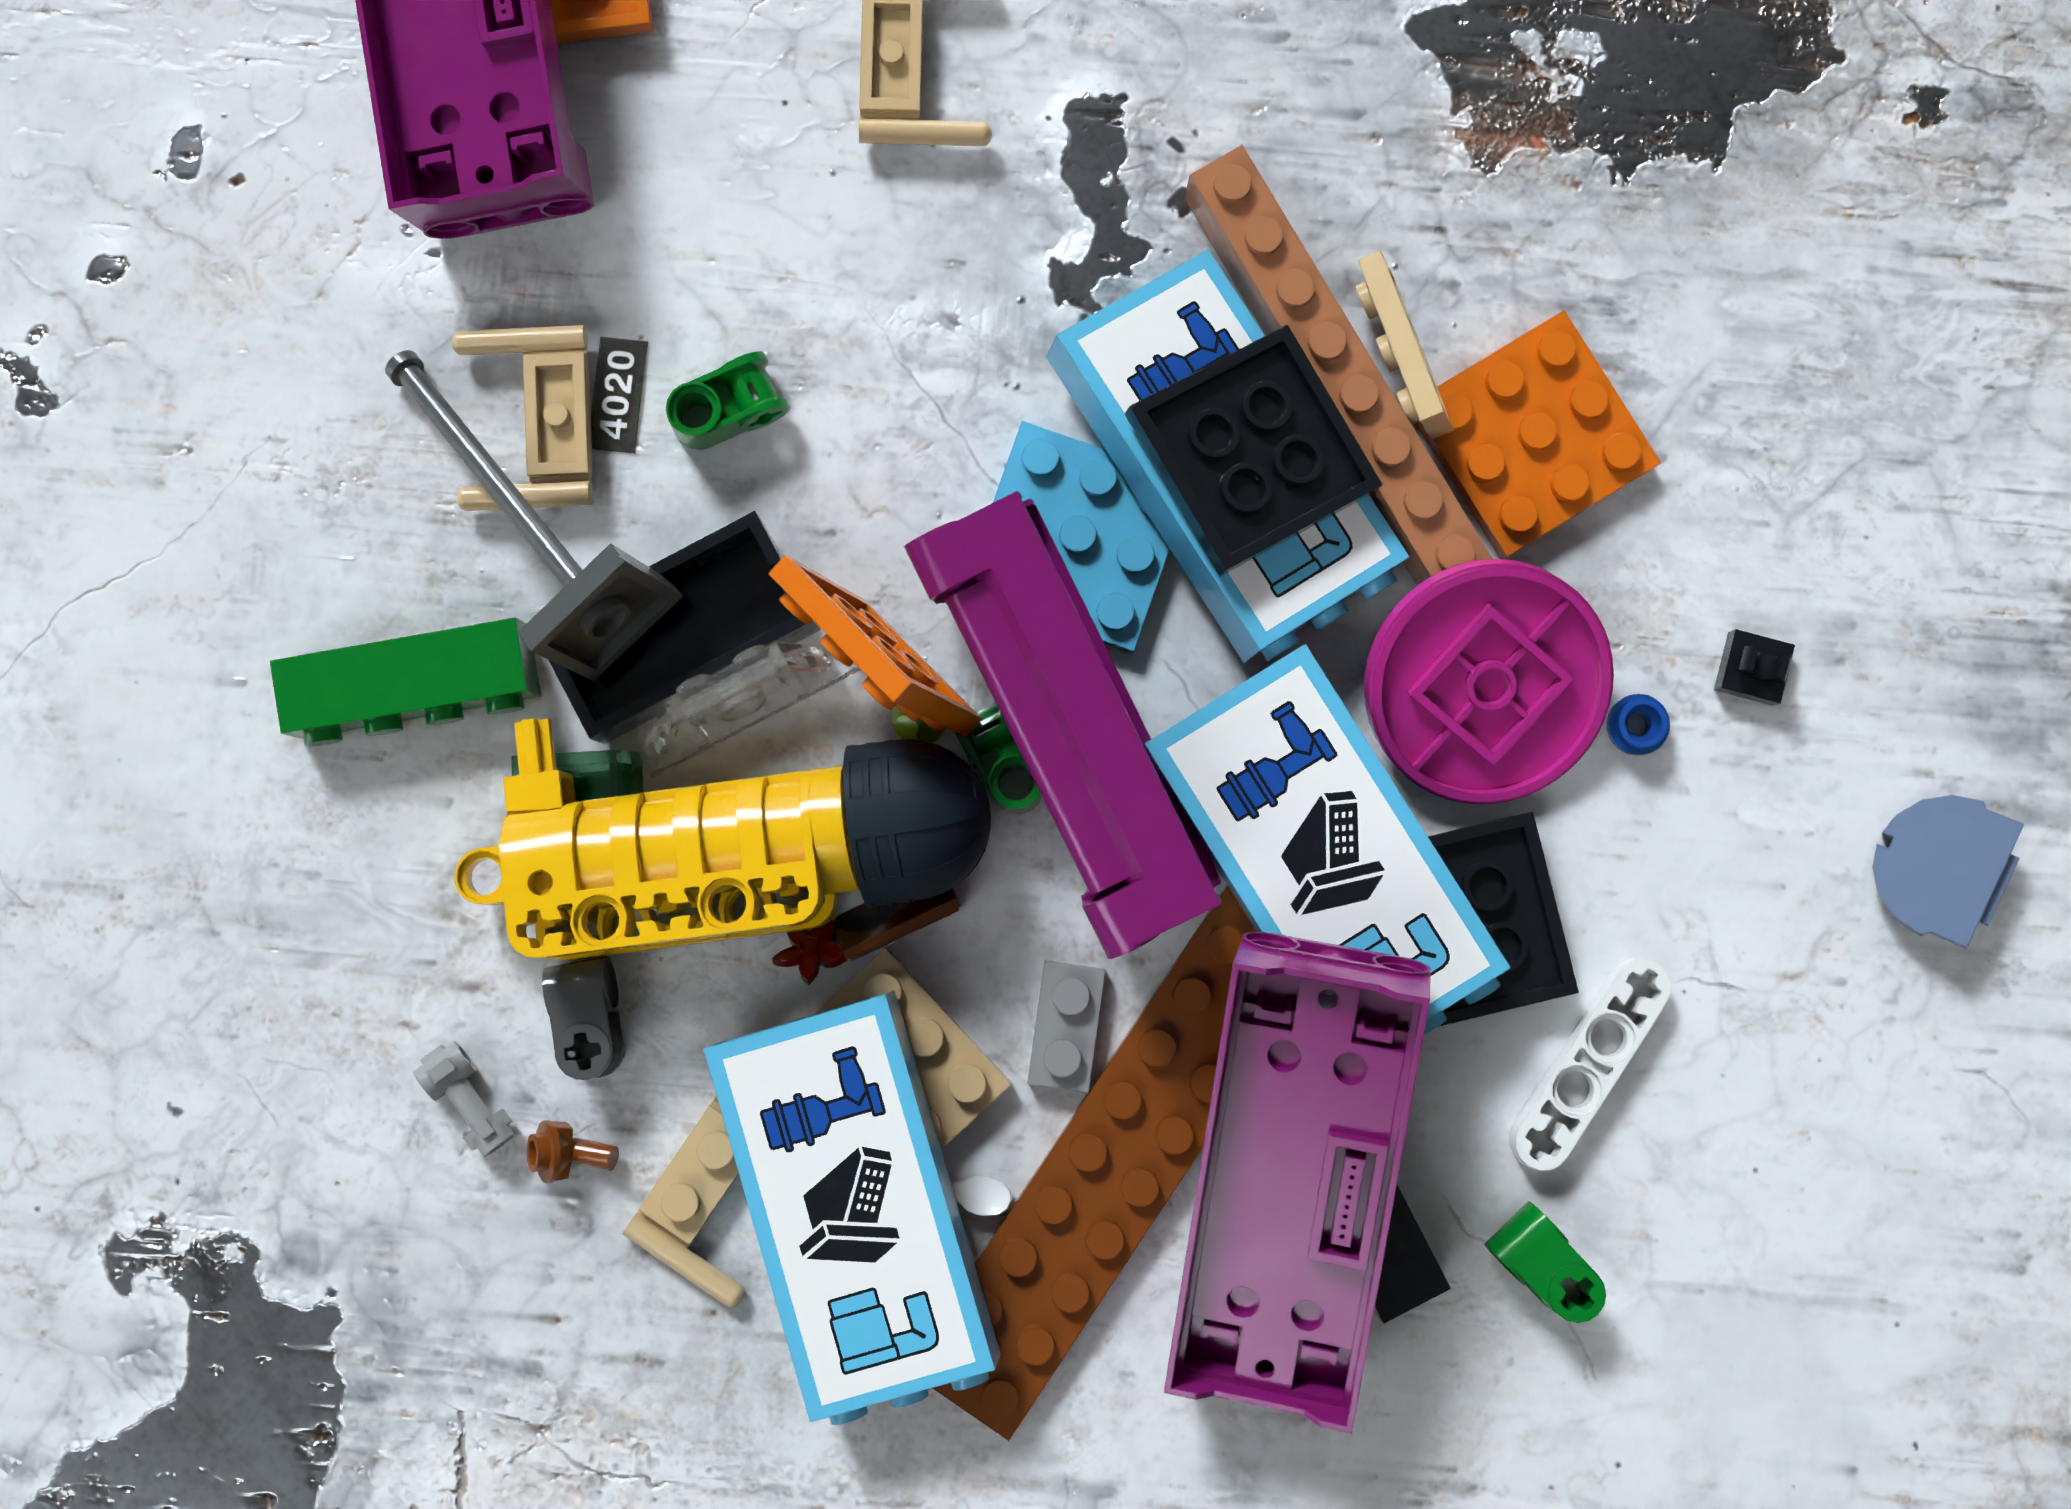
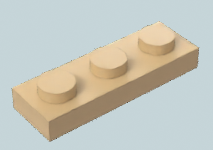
M1381 250L1358 260L1365 278V282L1356 286L1360 301L1369 320L1379 316L1386 332L1385 335L1376 338L1379 350L1389 372L1400 368L1407 386L1397 391V396L1404 413L1412 425L1421 422L1431 440L1454 431L1393 273Z

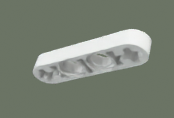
M1629 958L1620 962L1611 971L1512 1125L1509 1133V1145L1514 1156L1521 1163L1536 1170H1552L1559 1167L1568 1158L1669 1000L1672 992V983L1667 970L1660 963L1645 958ZM1646 971L1650 974L1646 983L1653 989L1649 998L1637 996L1627 1009L1629 1012L1638 1014V1019L1635 1023L1625 1014L1608 1009L1611 1000L1616 1004L1625 1005L1632 995L1634 988L1626 982L1630 974L1643 975ZM1603 1020L1614 1021L1622 1031L1620 1047L1609 1055L1599 1054L1591 1043V1033L1594 1026ZM1578 1071L1586 1077L1589 1083V1094L1582 1104L1568 1107L1560 1100L1557 1086L1565 1074ZM1547 1103L1554 1111L1571 1117L1572 1121L1568 1127L1561 1122L1555 1121L1547 1135V1138L1554 1143L1552 1150L1549 1153L1538 1150L1532 1157L1529 1153L1532 1150L1533 1144L1526 1139V1136L1531 1128L1542 1132L1547 1127L1552 1116L1541 1112L1542 1107Z

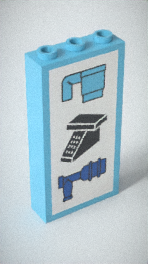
M1209 249L1057 334L1046 358L1243 663H1246L1260 653H1263L1269 662L1300 642L1294 634L1295 631L1310 622L1319 631L1349 611L1343 601L1360 591L1365 599L1368 600L1395 583L1397 578L1392 570L1408 559L1409 555L1369 495L1222 576L1218 575L1125 416L1130 405L1265 336Z
M1306 644L1143 745L1157 774L1256 932L1274 933L1401 956L1428 965L1431 968L1430 1003L1424 1035L1447 1020L1443 1010L1464 998L1467 1004H1472L1500 987L1501 984L1496 977L1511 967ZM1330 989L1322 991V993L1328 995H1337Z
M895 990L725 1040L704 1048L703 1050L809 1421L814 1422L829 1417L831 1425H841L865 1416L868 1413L867 1406L890 1400L893 1408H900L927 1398L929 1396L927 1389L951 1383L952 1389L957 1391L986 1382L989 1379L988 1372L996 1369L1001 1353Z

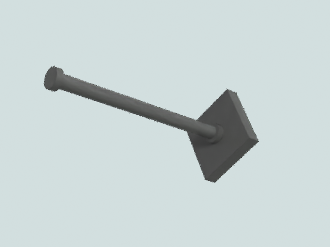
M411 350L395 354L386 364V375L394 385L404 386L564 587L517 634L531 652L595 681L671 609L683 595L668 578L611 543L582 570L424 374V363L418 355Z

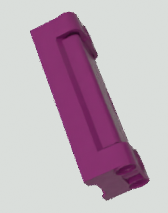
M355 0L384 185L390 211L423 231L427 237L452 239L576 215L594 207L586 151L572 138L550 0Z
M1015 491L958 521H952L937 527L907 543L904 549L929 599L933 600L936 604H947L1087 886L1085 893L1081 895L1082 908L1107 958L1113 959L1127 954L1152 941L1159 934L1220 906L1221 899L1219 894H1216L1214 888L1221 884V879L1208 853L1157 774L1143 746L1151 740V737L1034 500L1030 498L1022 501L1021 493Z
M1248 932L1242 936L1232 966L1164 1393L1194 1400L1215 1396L1305 1416L1319 1427L1352 1434L1430 1003L1431 968L1428 965L1401 956L1274 933ZM1330 989L1337 995H1328L1322 993V991Z

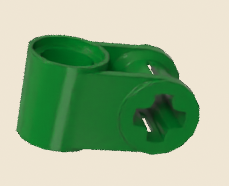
M755 351L736 357L719 369L683 383L671 392L667 399L665 410L668 421L682 444L697 450L712 448L746 431L767 426L789 412L790 406L787 400L778 397L765 369L769 361L764 352ZM747 384H752L758 397L757 400L753 399ZM706 405L713 410L710 420L702 427L690 428L681 423L683 414L691 406Z
M994 701L993 704L976 712L983 720L967 737L956 732L954 733L972 767L977 768L996 804L1008 813L1023 814L1030 812L1039 805L1042 799L1035 781L1031 793L1026 798L1020 800L1008 799L1003 796L999 789L1003 775L1009 770L1024 769L1029 773L1030 771Z
M1530 1201L1522 1206L1484 1244L1489 1252L1523 1286L1526 1285L1546 1307L1566 1321L1575 1323L1588 1322L1598 1316L1604 1307L1606 1291L1600 1276L1568 1244V1239L1556 1225ZM1568 1277L1576 1281L1575 1287L1580 1293V1296L1574 1302L1565 1298L1566 1292L1561 1286L1564 1279Z

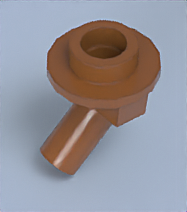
M544 1120L539 1123L536 1134H531L528 1137L526 1154L530 1170L538 1172L541 1181L547 1184L568 1179L571 1163L612 1171L618 1161L619 1149L617 1146L573 1138V1128L567 1122Z

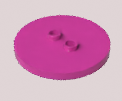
M1483 559L1466 562L1447 568L1421 582L1408 592L1386 617L1378 630L1367 659L1364 676L1365 708L1369 724L1381 749L1395 767L1420 788L1433 795L1460 803L1496 804L1528 796L1555 782L1568 772L1590 748L1605 721L1610 706L1614 680L1613 656L1605 628L1596 612L1578 591L1559 577L1537 566L1515 560Z

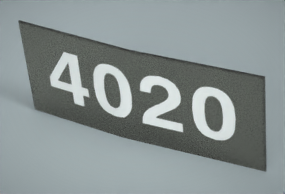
M600 336L591 409L592 449L625 453L636 452L648 341Z

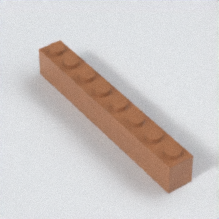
M1240 145L1190 174L1184 199L1263 331L1268 335L1288 324L1383 485L1371 494L1370 497L1408 553L1409 558L1403 564L1416 585L1452 566L1471 561L1493 559L1244 146Z

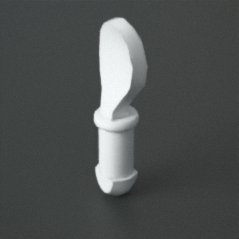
M974 1176L964 1181L951 1182L956 1202L972 1215L982 1218L997 1217L1007 1212L1013 1202L1010 1189L1004 1183L991 1177Z

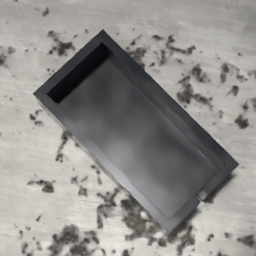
M756 511L648 566L668 578L683 597L595 681L549 660L589 739L606 744L820 631V628L813 621L809 625L803 623L780 602L779 598L785 591L768 573L782 559V556Z

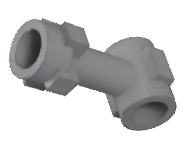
M456 1041L446 1048L444 1045H440L420 1059L423 1065L413 1071L415 1078L434 1101H437L445 1094L448 1096L472 1129L463 1137L471 1150L478 1149L483 1157H487L515 1136V1133L509 1126L513 1121L506 1111L501 1109L492 1114L467 1080L469 1076L477 1071V1068L465 1050Z

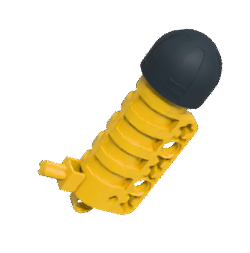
M530 718L514 723L519 775L503 777L507 816H505L501 828L500 845L478 848L465 854L455 868L454 881L457 891L461 896L474 904L492 906L504 904L507 935L510 944L518 953L533 958H554L560 960L590 959L816 929L826 925L834 918L839 908V893L860 890L863 901L868 908L885 904L887 906L895 905L900 902L912 903L915 900L943 894L965 880L980 862L989 841L991 811L986 790L979 776L963 759L938 744L917 739H891L876 743L848 745L845 748L843 765L576 802L574 776L557 770L552 719L537 720ZM491 859L500 866L502 880L499 887L493 893L482 895L473 886L472 872L481 861ZM805 888H808V899L799 901L798 908H789L788 905L778 903L775 893L780 892V897L782 898L800 897L804 895ZM743 893L746 899V909L743 915L736 920L733 915V903L736 897ZM715 894H721L718 907V913L721 921L716 917L713 911V908H717L716 903L713 900ZM759 895L763 898L765 904L763 905L765 913L761 920H758L761 905ZM690 904L691 907L698 909L701 920H697V916L694 915L677 916L670 920V924L664 925L663 922L658 921L654 909L658 908L659 914H673L683 911L684 905ZM632 907L639 911L643 921L635 922ZM595 910H599L597 922L593 915ZM616 913H618L619 926L614 933L612 923ZM569 920L574 938H572V933L570 932L554 933V930L564 927L565 921ZM636 923V926L640 934L639 936L633 937L634 927ZM535 924L536 938H528L526 928ZM597 924L596 928L600 940L598 936L592 935L589 932L587 925Z

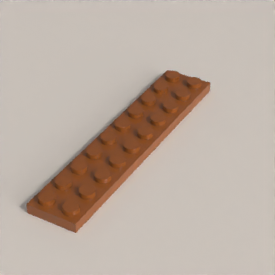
M1227 884L1219 895L1221 905L1208 911L1090 1088L1089 1093L1086 1094L974 1263L1001 1356L996 1369L988 1372L989 1379L980 1385L956 1391L952 1389L951 1383L932 1389L1008 1441L1204 1146L1233 961L1242 936L1248 932H1256Z

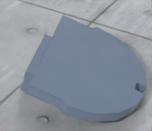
M1956 795L1923 799L1898 813L1882 832V835L1891 838L1892 841L1889 848L1880 844L1876 845L1872 869L1878 896L1895 920L1919 936L1930 933L1967 949L1978 923L1989 926L2020 858L2012 855L2011 852L2024 827V823L1988 810L1984 801Z

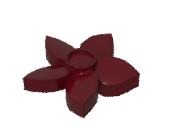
M834 919L824 926L812 929L810 933L807 930L787 932L793 947L780 951L772 958L773 965L793 967L799 965L801 979L808 985L817 977L820 965L825 968H835L847 961L842 948L834 943L836 940Z

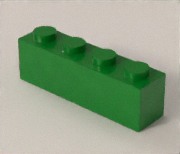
M514 617L270 660L280 732L284 735L304 739V746H322L343 741L342 731L364 728L366 736L385 735L403 731L402 721L425 717L427 725H440L464 720L463 710L486 706L487 714H504L523 710L525 708L524 699L541 697L535 654L529 650L517 634L527 623Z

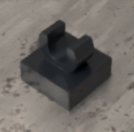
M1738 629L1728 632L1714 690L1771 706L1781 704L1795 645Z

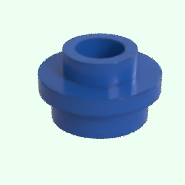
M1633 694L1620 699L1612 706L1606 722L1607 733L1612 743L1622 752L1630 755H1645L1656 751L1664 744L1670 730V719L1665 707L1657 699L1645 694ZM1632 714L1641 716L1645 721L1646 728L1640 737L1633 735L1628 730L1627 721Z

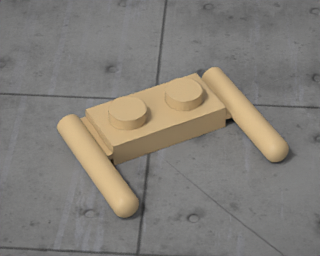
M862 0L859 143L945 146L988 145L991 141L992 130L986 122L920 120L923 0Z
M572 325L456 332L452 338V347L458 355L525 353L523 355L526 469L529 483L514 484L532 508L592 505L594 496L591 482L593 467L589 358L587 357L588 334L586 326ZM483 486L462 487L457 493V503L464 511L501 509Z
M716 1095L622 1234L727 1307L733 1308L742 1302L745 1295L744 1287L688 1249L739 1174Z

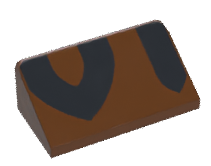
M954 888L943 894L915 900L912 903L900 902L889 906L886 904L878 905L874 908H868L863 903L838 915L835 918V927L846 960L850 959L853 961L960 911L962 904Z

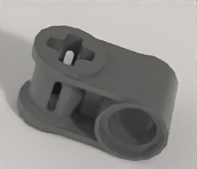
M605 956L544 968L542 974L543 997L550 1017L555 1059L558 1067L565 1075L576 1080L601 1078L612 1074L620 1066L624 1058L625 1045L618 1010V983L610 958ZM589 1042L600 1044L601 1055H596L591 1059L581 1058L580 1047L586 1046Z

